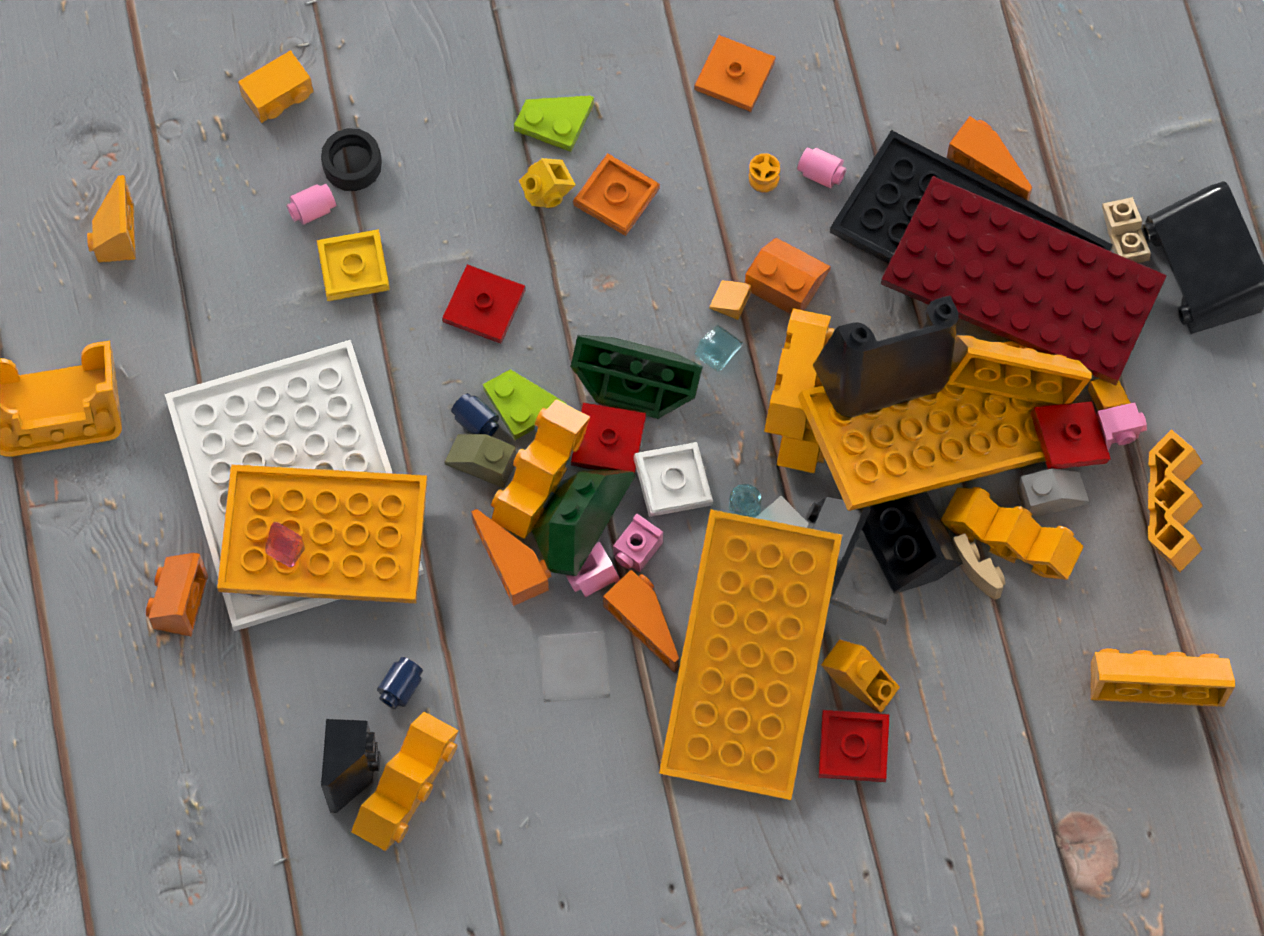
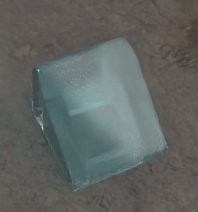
M717 325L701 338L695 355L719 372L740 349L743 342Z

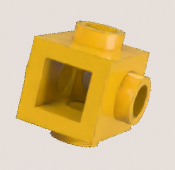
M541 158L538 162L532 164L527 169L528 172L519 180L524 196L531 206L553 208L563 201V197L576 185L561 159Z

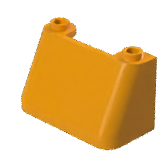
M110 340L87 345L81 352L82 365L19 375L15 363L11 360L0 358V455L13 457L113 440L122 432V420Z

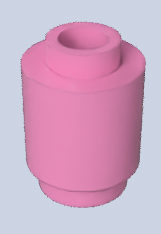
M807 147L797 167V170L802 172L804 177L828 188H832L834 184L840 185L846 173V168L843 167V159L818 148L813 150Z
M316 184L290 196L291 203L287 205L293 221L299 220L302 225H305L331 212L330 209L336 207V202L327 184L321 186Z

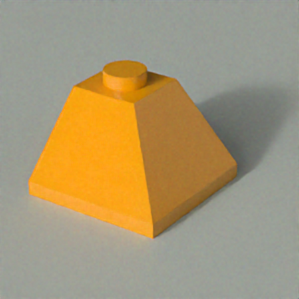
M125 175L117 176L92 220V232L87 233L89 252L94 251L98 263L136 259L134 203Z

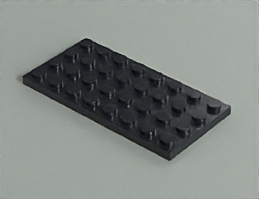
M893 130L890 131L830 227L831 234L889 264L934 176L1109 251H1112L1113 244Z

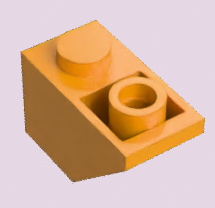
M839 639L821 664L824 670L840 687L880 713L883 712L900 688L866 647Z

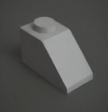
M1053 468L1021 476L1017 488L1021 505L1031 512L1032 518L1089 504L1079 472Z

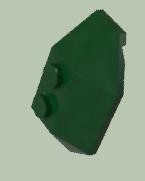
M579 334L577 335L570 365L596 403L619 409L646 413V416L657 419L696 398L703 366L674 352L615 337Z
M598 469L578 472L561 481L532 529L546 566L551 573L571 576L578 575L634 480V472Z

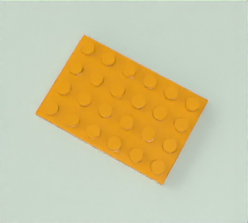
M231 464L217 584L218 592L416 604L428 482L427 475Z

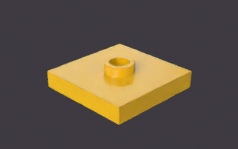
M379 229L317 240L327 301L390 290Z

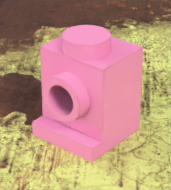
M1136 403L1097 412V418L1108 451L1111 444H1130L1139 437L1140 432L1147 431L1145 416L1142 412L1138 413Z
M636 514L631 524L613 545V554L616 561L627 569L634 568L641 572L663 544V531ZM635 538L642 544L633 546L631 542Z
M600 542L595 544L577 576L566 575L575 592L581 590L585 597L613 582L616 584L620 580Z

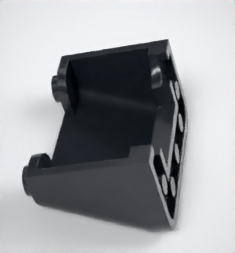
M1225 181L1212 184L1146 218L1145 224H1143L1144 237L1148 243L1152 242L1156 247L1162 246L1183 295L1181 306L1178 307V316L1183 325L1187 324L1190 334L1263 311L1264 264L1232 191Z
M950 295L935 299L929 304L925 313L927 322L919 330L877 341L871 329L859 322L841 325L835 329L813 363V367L836 412L845 417H855L931 395L945 387L950 379L959 316Z

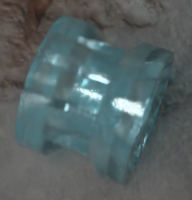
M750 484L736 486L730 493L729 512L753 518L757 517L761 511L762 501L759 490Z

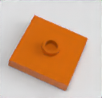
M719 35L694 85V90L752 112L775 64L776 57Z
M607 153L574 198L573 205L626 236L659 191L660 183Z

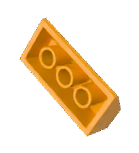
M957 335L955 337L950 379L947 385L1050 406L1072 403L1092 379V373L1079 360L1069 359L1063 355H1050L1037 352L1031 348L1022 349L1007 346L1002 342H988L969 335Z
M1107 648L1095 652L1091 660V700L1224 707L1235 688V678L1230 660L1220 658L1217 654L1208 653L1202 654L1199 657H1187L1183 652L1153 655V652L1148 650L1134 651L1133 654L1120 653L1117 649Z

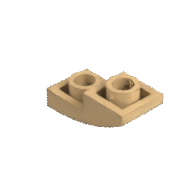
M1133 197L1102 203L1103 214L1114 253L1137 263L1150 261L1151 252L1141 229L1142 219Z
M966 534L954 537L952 542L963 562L960 567L964 573L986 595L994 600L1000 598L1003 585H1005V578L1000 567H994L991 558L978 562L980 561L978 548L974 542L969 543Z

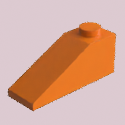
M969 116L949 143L947 158L1029 201L1032 186L997 132L992 130L991 126L985 121H977Z
M478 509L471 511L473 525L512 605L515 606L549 591L548 579L552 575L544 559L539 561L532 549Z
M630 570L603 596V606L666 666L675 672L679 669V656L656 593L653 590L655 587L643 574L638 576Z

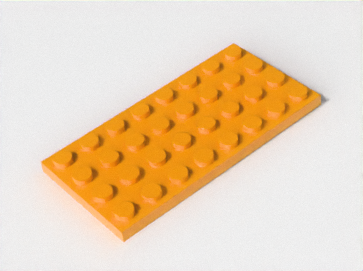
M1013 341L1004 342L1007 346L1027 348ZM946 384L941 391L859 416L845 417L836 412L823 386L802 390L798 395L801 406L848 511L1045 461L1030 412L1034 407L1049 405Z
M710 509L659 774L792 800L843 535Z

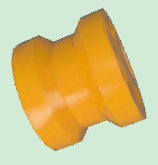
M768 153L756 155L749 164V183L751 187L759 192H769L777 187L780 179V163L778 159Z

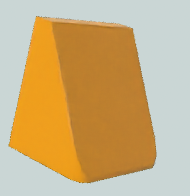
M722 280L709 309L739 320L751 295L752 285Z
M1101 379L1090 381L1087 390L1098 411L1130 404L1120 381H1118L1116 386Z

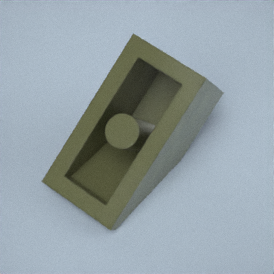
M458 434L444 463L504 488L514 468L513 461L516 457V446L486 434Z

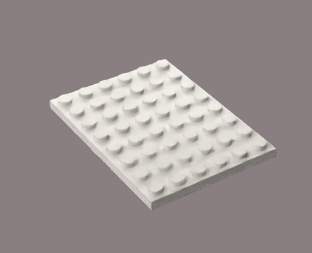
M351 340L165 394L217 576H219L231 464L393 474ZM420 561L419 575H423L424 571ZM223 593L234 631L340 600Z

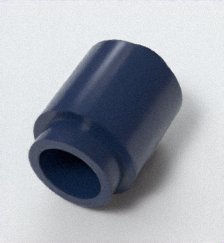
M466 393L455 402L451 409V412L455 415V420L470 434H486L492 437L499 428L497 423L499 415L477 396H471L469 393Z
M401 657L398 662H393L377 688V691L381 694L379 699L394 709L397 706L405 707L422 680L420 676L423 669L405 657Z

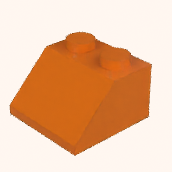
M775 238L760 250L745 274V283L752 285V294L791 314L793 308L805 311L829 273L831 266Z
M188 553L166 557L164 566L157 569L155 576L156 594L154 598H149L146 607V617H149L148 619L153 629L192 636L208 579V574L200 554Z

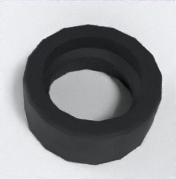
M346 128L337 131L326 140L322 147L321 161L326 178L333 186L339 189L358 191L367 188L376 181L381 172L382 158L378 143L368 132L361 129ZM359 146L368 151L370 163L360 172L353 174L343 173L335 168L333 163L334 155L342 148Z

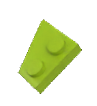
M589 95L526 99L514 123V131L571 152L595 103L594 97Z
M511 369L482 384L484 392L514 440L538 428L535 425V420L542 408L548 409L556 399L566 404V402Z

